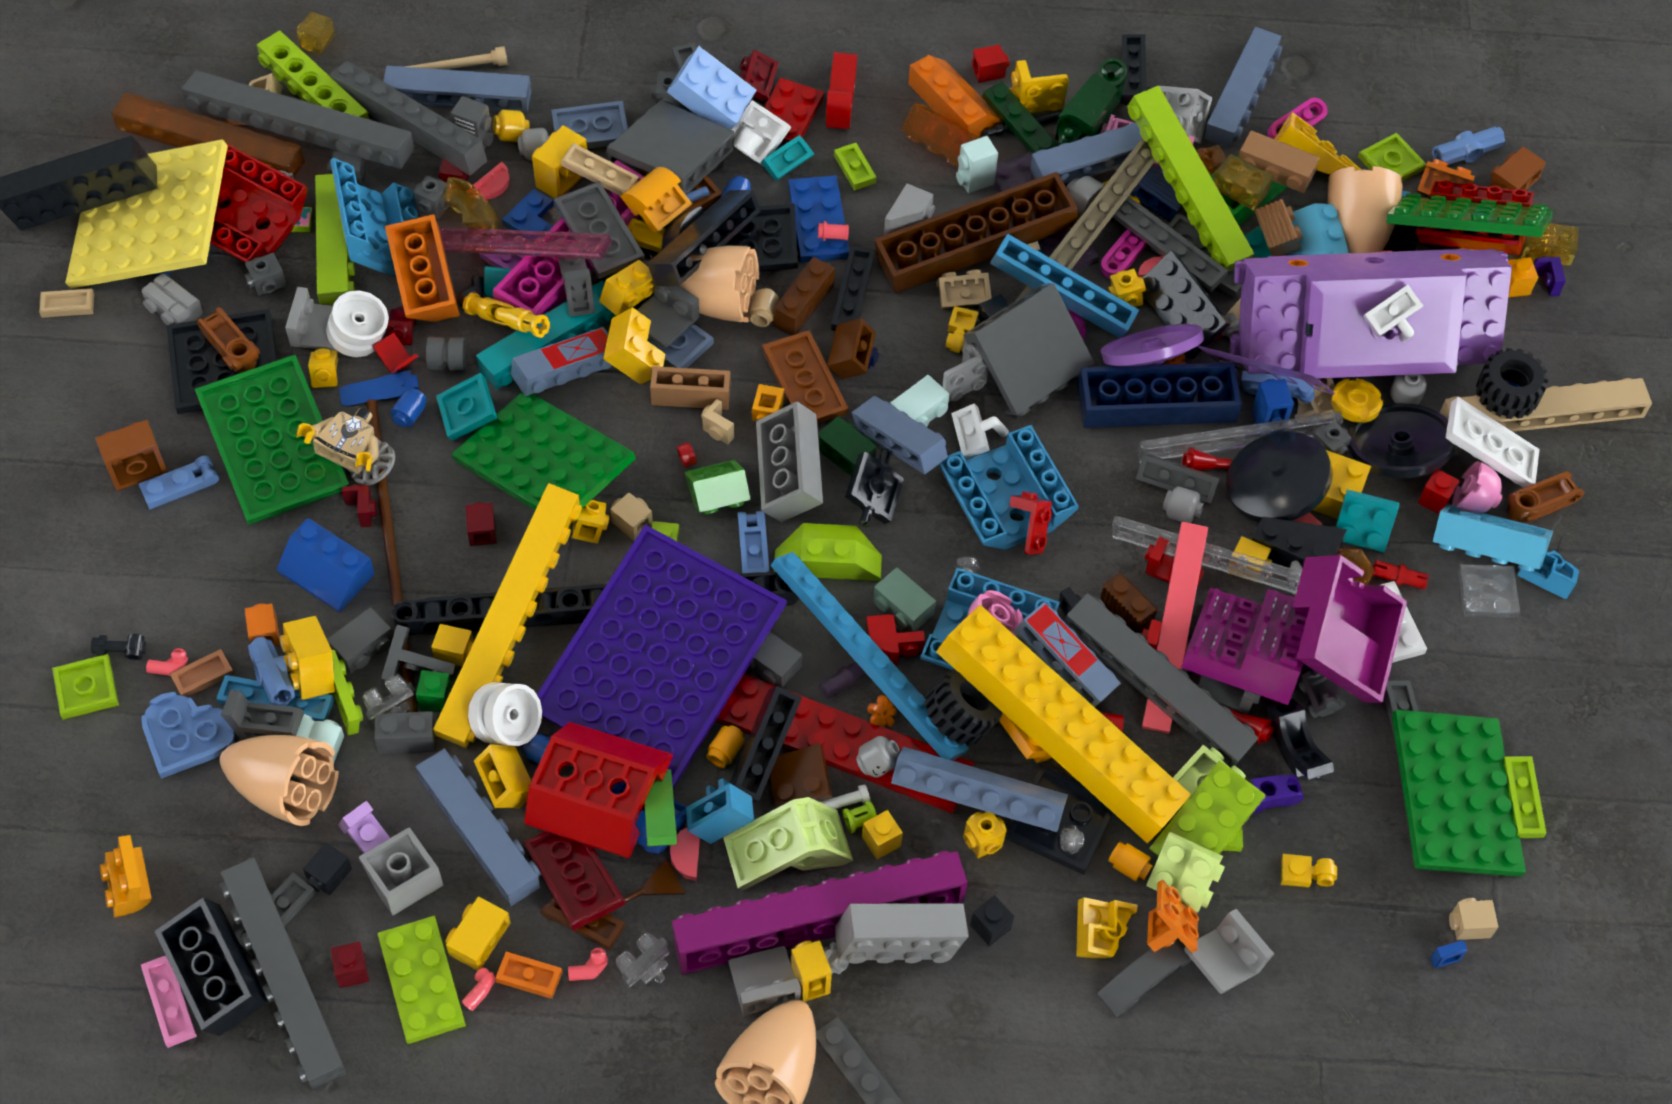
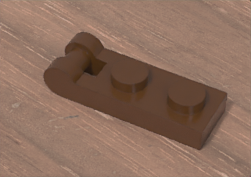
M551 894V901L543 906L540 913L548 920L556 921L572 930ZM606 914L574 930V932L610 951L624 930L625 922L610 914Z

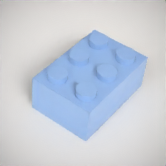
M700 46L687 58L667 90L668 94L696 115L729 129H732L737 124L756 92L755 88Z

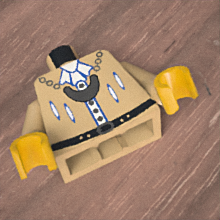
M359 408L354 417L345 412H339L335 417H330L315 425L302 423L299 425L296 437H305L304 443L309 444L314 439L313 444L316 454L357 474L361 473L363 466H366V471H370L371 465L379 457L378 439L374 436V428L368 424L373 415L365 408Z

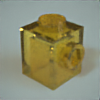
M310 12L297 28L300 47L307 51L322 54L335 36L332 19Z

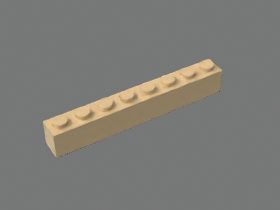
M1625 378L1619 381H1599L1590 384L1577 383L1572 386L1562 387L1551 386L1546 388L1536 410H1533L1528 416L1524 414L1523 418L1519 419L1516 416H1513L1512 419H1506L1505 415H1501V417L1495 415L1496 412L1493 410L1489 412L1486 409L1487 405H1482L1479 401L1480 397L1477 395L1459 397L1512 432L1644 418L1652 404L1643 378ZM1459 396L1445 399L1440 414L1449 419L1451 402Z

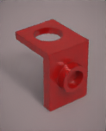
M395 333L387 336L372 347L390 374L397 373L418 358L417 354L410 357Z

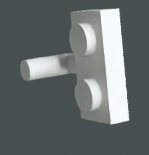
M1406 285L1364 314L1363 317L1378 338L1397 325L1401 330L1399 340L1407 342L1414 335V330L1406 318L1421 309L1423 304L1409 285Z
M975 403L951 413L960 449L965 459L990 451L985 434L986 430L993 428L1001 437H1005L1009 433L1005 425L995 416L982 421L979 408Z

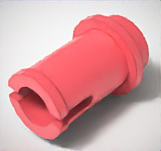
M827 221L818 224V238H822V241H825V239L848 241L849 224H827Z

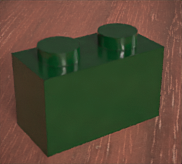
M839 416L818 433L819 451L850 476H852L859 454L866 452L876 458L877 446L874 441L868 436H863L852 423L844 421Z

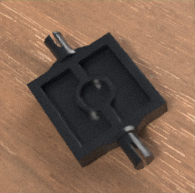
M887 448L881 449L879 459L872 457L866 452L859 454L845 498L862 509L863 512L859 521V525H862V527L870 526L872 516L883 524L891 522L904 478L895 473L888 463L892 451H889Z

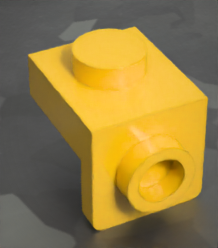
M322 348L311 352L308 366L311 386L313 388L337 386V350L330 351L329 349Z

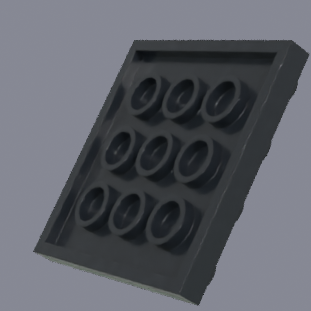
M270 309L228 315L246 338L252 341L259 349V359L255 368L277 361ZM196 321L166 325L175 409L177 414L200 411L202 407L195 392L196 388L240 373L231 370L226 365L223 357L201 332Z

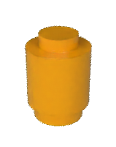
M733 725L729 727L723 726L708 747L707 759L719 768H725L726 765H730L745 744L743 732Z
M1119 842L1108 860L1113 864L1114 869L1135 882L1140 878L1145 880L1153 868V865L1149 863L1151 857L1129 843L1125 845Z

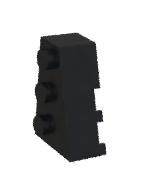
M1263 516L1253 535L1252 541L1271 548L1268 559L1272 560L1271 564L1289 571L1291 563L1295 560L1303 568L1306 557L1337 555L1347 529Z

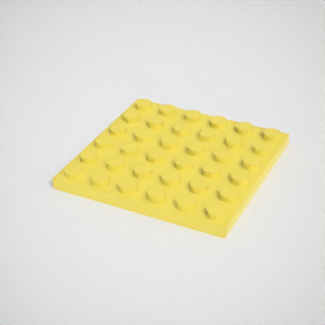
M221 139L148 154L157 165V189L81 212L65 282L70 289L206 264L227 151V144L224 140Z

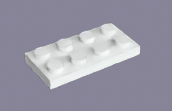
M1457 397L1451 402L1446 439L1523 488L1536 483L1540 449L1461 398Z

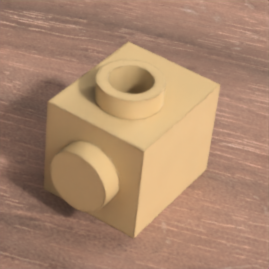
M631 493L617 499L610 508L611 522L633 541H635L644 525L652 526V510L648 508L643 499L636 498Z
M1466 898L1457 903L1449 915L1450 927L1452 930H1455L1457 940L1484 939L1493 936L1498 929L1493 900L1477 901L1475 898Z

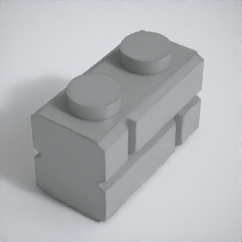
M165 273L159 275L154 279L153 283L150 282L142 289L145 300L143 301L144 306L149 312L160 314L162 321L166 325L196 321L203 314L200 301Z

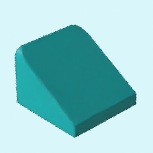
M485 266V296L494 297L493 289L510 272L509 268Z

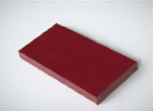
M546 831L523 842L524 848L539 869L543 881L572 931L626 905L623 896L593 847Z

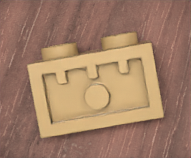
M981 270L967 271L966 275L957 276L956 272L944 273L936 281V286L939 287L941 309L954 308V306H976L991 299L989 274L981 273Z

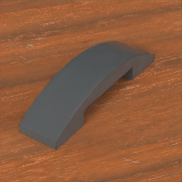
M1177 938L1169 947H1162L1156 952L1152 949L1147 951L1097 993V997L1113 1016L1117 1018L1137 1003L1143 994L1180 966L1182 968L1186 966L1192 959L1184 951L1185 945Z

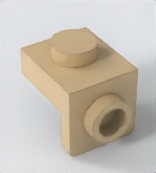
M716 399L712 405H707L702 412L703 430L709 433L713 439L721 440L728 445L734 438V423L721 416L722 401Z

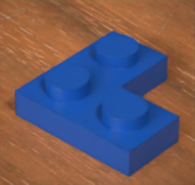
M533 189L502 219L503 226L536 245L553 227V225L542 219L553 207V200Z

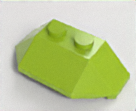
M803 523L775 550V558L794 552L817 578L881 581L882 555L857 526Z

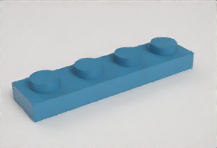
M229 675L224 676L216 698L218 704L225 705L230 690L241 691L249 702L277 705L270 702L264 686L260 687L257 681ZM294 690L295 698L286 706L301 708L304 714L310 716L313 721L328 720L334 703L333 695L325 694L302 700L298 690Z

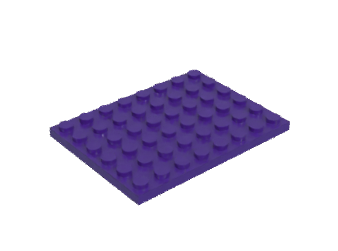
M644 525L537 693L541 703L542 718L560 728L572 722L671 753L673 758L667 770L671 769L674 790L787 605V600L659 531Z

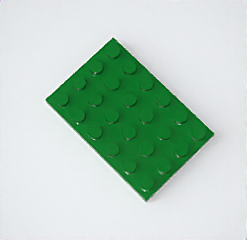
M1408 193L1406 197L1401 198V202L1398 205H1395L1387 213L1386 224L1542 237L1552 220L1553 209H1547V205L1532 204V207H1522V203L1507 202L1506 205L1496 204L1497 201L1481 200V203L1471 202L1470 198H1456V201L1446 200L1445 196L1434 195L1431 196V199L1421 198L1420 194Z
M296 355L195 389L248 525L342 492V487L349 486L341 465L315 453L314 439L309 444L304 443V436L296 437L300 424L315 425L323 421Z
M523 392L496 414L497 419L482 426L451 454L456 463L533 510H536L548 483L579 495V505L583 508L636 459L634 452L536 395L525 396Z
M1395 710L1391 716L1415 869L1518 877L1525 874L1526 869L1520 836H1517L1504 766L1503 758L1505 757L1499 719Z

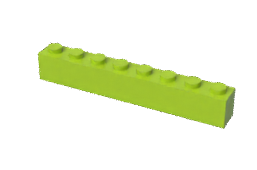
M1158 85L1133 96L1127 106L1129 116L1139 127L1142 139L1147 141L1152 150L1154 160L1160 164L1163 170L1165 180L1173 187L1177 201L1183 205L1189 222L1195 226L1199 233L1202 245L1208 249L1211 258L1228 271L1235 269V261L1249 259L1254 255V252L1161 88Z

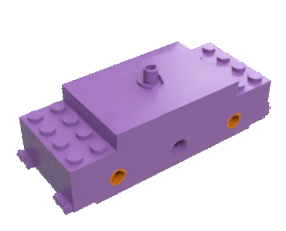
M1453 249L1268 256V258L1243 259V261H1235L1234 284L1242 283L1239 331L1238 334H1231L1229 354L1313 375L1316 378L1456 373L1457 365L1485 364L1491 354L1495 355L1496 351L1502 350L1512 266L1508 263V254L1496 249ZM1406 285H1409L1423 304L1421 309L1406 318L1414 330V335L1407 342H1401L1399 340L1401 330L1396 325L1378 338L1364 319V314ZM1244 365L1248 374L1269 373L1263 369Z

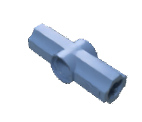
M1492 127L1474 134L1468 130L1460 133L1453 141L1433 147L1431 153L1433 160L1438 159L1447 162L1448 165L1465 160L1466 163H1471L1479 159L1483 153L1503 147L1506 140L1501 127Z
M264 636L254 638L253 642L248 645V652L254 664L257 682L260 687L264 686L271 703L286 706L295 698V694L288 678L285 660L283 656H278L271 640L266 639Z

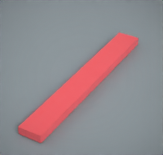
M1181 522L1162 626L1156 651L1164 653L1169 662L1177 669H1182L1208 527L1187 522ZM1147 698L1141 728L1169 734L1172 719Z

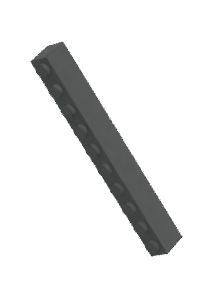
M197 70L181 88L186 107L193 110L206 112L214 116L244 123L401 169L414 151L411 131Z

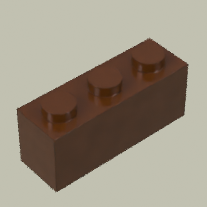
M813 257L773 308V326L790 335L797 334L834 287L835 267Z

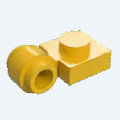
M954 306L947 330L953 333H948L945 345L946 348H950L949 351L960 353L963 350L965 340L963 335L975 327L979 312Z
M1282 855L1281 885L1310 887L1311 879L1317 880L1318 885L1327 887L1334 885V881L1337 880V866L1332 859H1319L1317 864L1312 866L1311 856Z

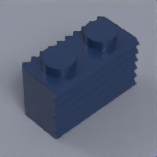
M1154 166L1150 167L1130 193L1131 196L1137 197L1140 202L1150 207L1155 213H1159V216H1163L1167 221H1171L1182 206L1176 199L1173 187L1165 180L1163 170Z

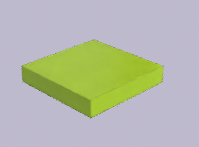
M1397 133L1360 151L1358 158L1370 171H1372L1373 166L1392 170L1401 176V182L1425 170L1427 165Z
M108 654L52 668L62 720L119 706L111 660Z

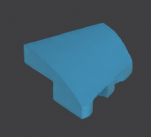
M1553 550L1546 552L1540 569L1526 571L1519 568L1517 576L1567 599L1577 583L1579 570Z

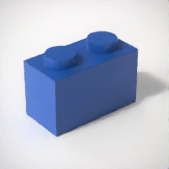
M1285 378L1278 380L1268 379L1259 384L1251 410L1259 436L1285 432L1294 405Z

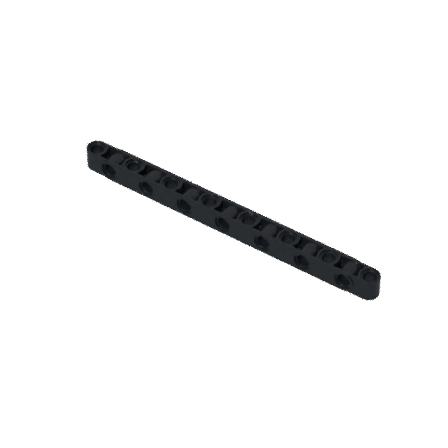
M777 572L739 574L787 600L786 606L795 604L799 599L793 590L783 589L789 586ZM607 584L546 588L543 593H538L535 602H537L536 610L531 618L527 617L523 626L536 627L583 623ZM497 592L400 601L393 606L391 612L395 629L397 625L410 628L408 635L436 634L439 625L444 624L470 631H479ZM570 603L576 604V605L573 606V607H567V606H566L567 604H570ZM459 612H465L464 615H456ZM405 616H410V618L406 620L400 619Z

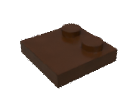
M820 743L777 757L770 774L775 808L793 799L809 797L821 802L833 798L824 750Z

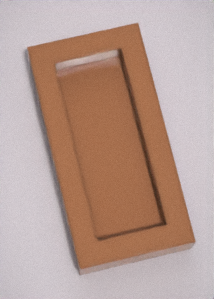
M222 649L170 673L180 695L187 698L223 681L225 675L234 676V672Z

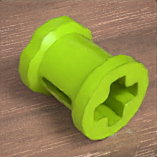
M870 800L866 801L865 805L852 810L848 808L842 810L843 818L850 834L856 832L857 828L863 827L864 822L877 816Z

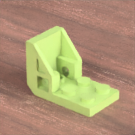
M809 797L793 799L723 837L737 887L741 890H746L790 866L804 871L843 866L853 861L838 811Z

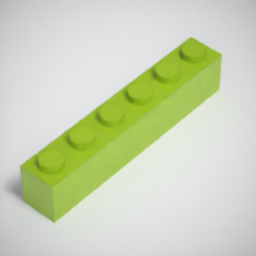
M333 174L315 175L317 296L321 305L333 306L339 296L349 291H355V283L351 281V276H355L354 262L350 261Z

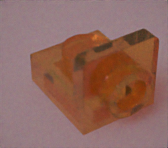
M1338 549L1335 555H1342L1364 571L1362 577H1355L1353 580L1368 585L1374 568L1362 549Z

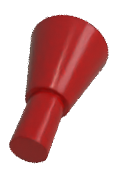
M1189 448L1182 457L1183 466L1198 471L1214 468L1229 469L1232 462L1231 459L1215 458V456L1194 448Z
M1230 709L1233 717L1240 723L1247 724L1253 729L1258 737L1256 741L1258 745L1263 741L1268 742L1274 731V727L1271 726L1272 720L1247 714L1242 715Z

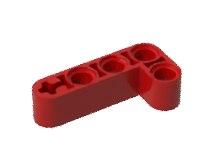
M834 52L830 89L827 95L826 128L850 130L858 54Z

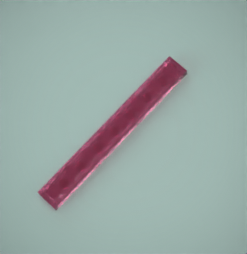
M441 227L440 229L445 252L602 259L612 244L609 234Z

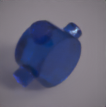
M873 347L868 369L876 365L879 357L878 349Z

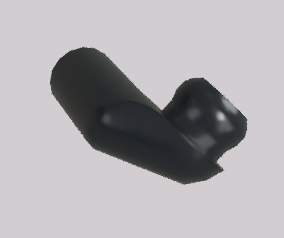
M473 276L471 278V287L463 290L456 296L458 305L463 307L464 298L469 293L474 292L479 294L481 298L483 297V277Z

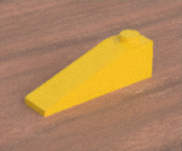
M1293 112L1288 116L1274 138L1277 141L1320 157L1316 168L1318 171L1331 175L1337 170L1354 166L1355 171L1362 170L1347 156L1341 155L1339 157L1332 143L1318 139L1315 134L1317 130Z

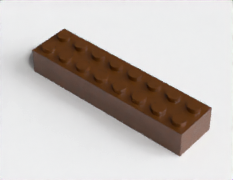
M1054 172L875 238V255L894 293H898L941 277L944 273L954 272L994 257L1007 234L1025 244H1029L1070 229L1077 222L1078 208L1058 172Z

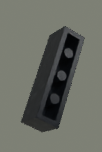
M779 686L768 690L730 780V784L752 796V803L759 802L802 699V697Z

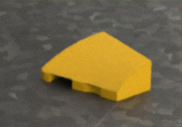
M1085 897L1079 899L1076 956L1084 958L1114 957L1119 947V939L1125 935L1128 929L1126 925L1131 915L1137 912L1138 905L1118 900L1104 902Z

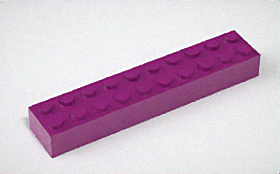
M941 851L934 854L931 858L922 860L921 858H913L902 865L894 867L893 865H884L876 871L869 873L855 872L848 878L840 880L834 878L822 881L820 885L812 887L806 885L798 886L791 892L783 894L774 892L765 895L763 899L751 901L745 899L738 901L734 906L726 908L716 906L708 909L705 913L697 915L691 913L683 914L677 920L672 921L673 941L681 974L684 975L729 964L730 959L780 946H785L786 949L796 947L804 941H812L813 943L835 937L834 927L850 904H964L968 882L958 851L951 853Z

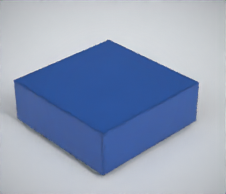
M1464 940L1436 948L1430 960L1434 968L1459 962L1468 948Z

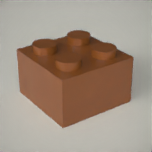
M148 420L135 422L130 426L109 431L95 437L116 491L168 473Z

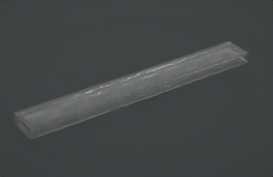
M1341 412L1145 440L1140 442L1137 458L1139 463H1141L1144 453L1164 460L1183 457V454L1189 448H1194L1204 453L1240 449L1262 436L1276 432H1298L1313 438V433L1319 426H1326L1335 421L1341 427L1343 418Z
M1115 516L1112 522V538L1148 549L1150 544L1155 546L1160 536L1169 540L1166 555L1175 556L1179 534ZM1205 543L1202 566L1293 594L1297 593L1302 572Z

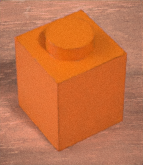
M261 603L245 608L250 643L253 642L254 638L264 636L266 639L271 640L274 646L281 645L277 615L273 604Z

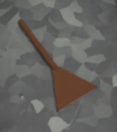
M665 858L640 890L623 898L626 903L640 895L685 894L667 858Z

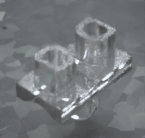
M397 673L385 681L386 686L391 692L388 696L382 698L376 687L364 692L362 698L367 707L365 714L369 720L375 718V714H382L389 709L391 711L387 713H404L411 709L408 701L401 705L398 704L414 695L413 691L415 688L412 683L407 684Z
M646 932L636 942L637 947L643 952L642 955L635 959L627 950L616 958V965L622 973L623 982L629 988L640 978L646 985L652 979L659 984L665 980L662 971L668 966V963L664 960L669 954L666 948L668 942L663 937L658 940Z

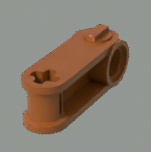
M220 307L216 308L215 312L206 318L196 320L201 332L223 357V361L231 370L243 373L255 368L259 359V349L252 341L246 338Z
M1566 471L1510 493L1507 499V504L1509 505L1507 514L1511 520L1527 524L1576 503L1584 496L1585 492L1582 488L1578 489L1571 479V473Z

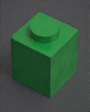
M421 671L416 692L420 710L441 713L453 688L449 673Z

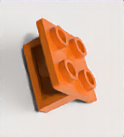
M1434 159L1433 162H1427L1417 192L1430 195L1435 181L1446 180L1456 184L1473 183L1475 176L1470 175L1471 170L1463 167H1457L1454 170L1447 167V162Z
M1164 880L1157 883V907L1149 912L1147 945L1156 952L1162 947L1171 946L1179 938L1189 951L1194 953L1198 950V915L1192 907H1187L1182 902L1178 891L1173 886L1169 887Z

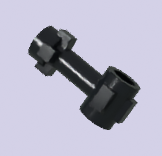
M129 634L127 641H108L106 635H99V637H93L91 640V653L101 656L107 652H125V658L141 660L142 654H145L147 643L144 641L145 637L140 634Z

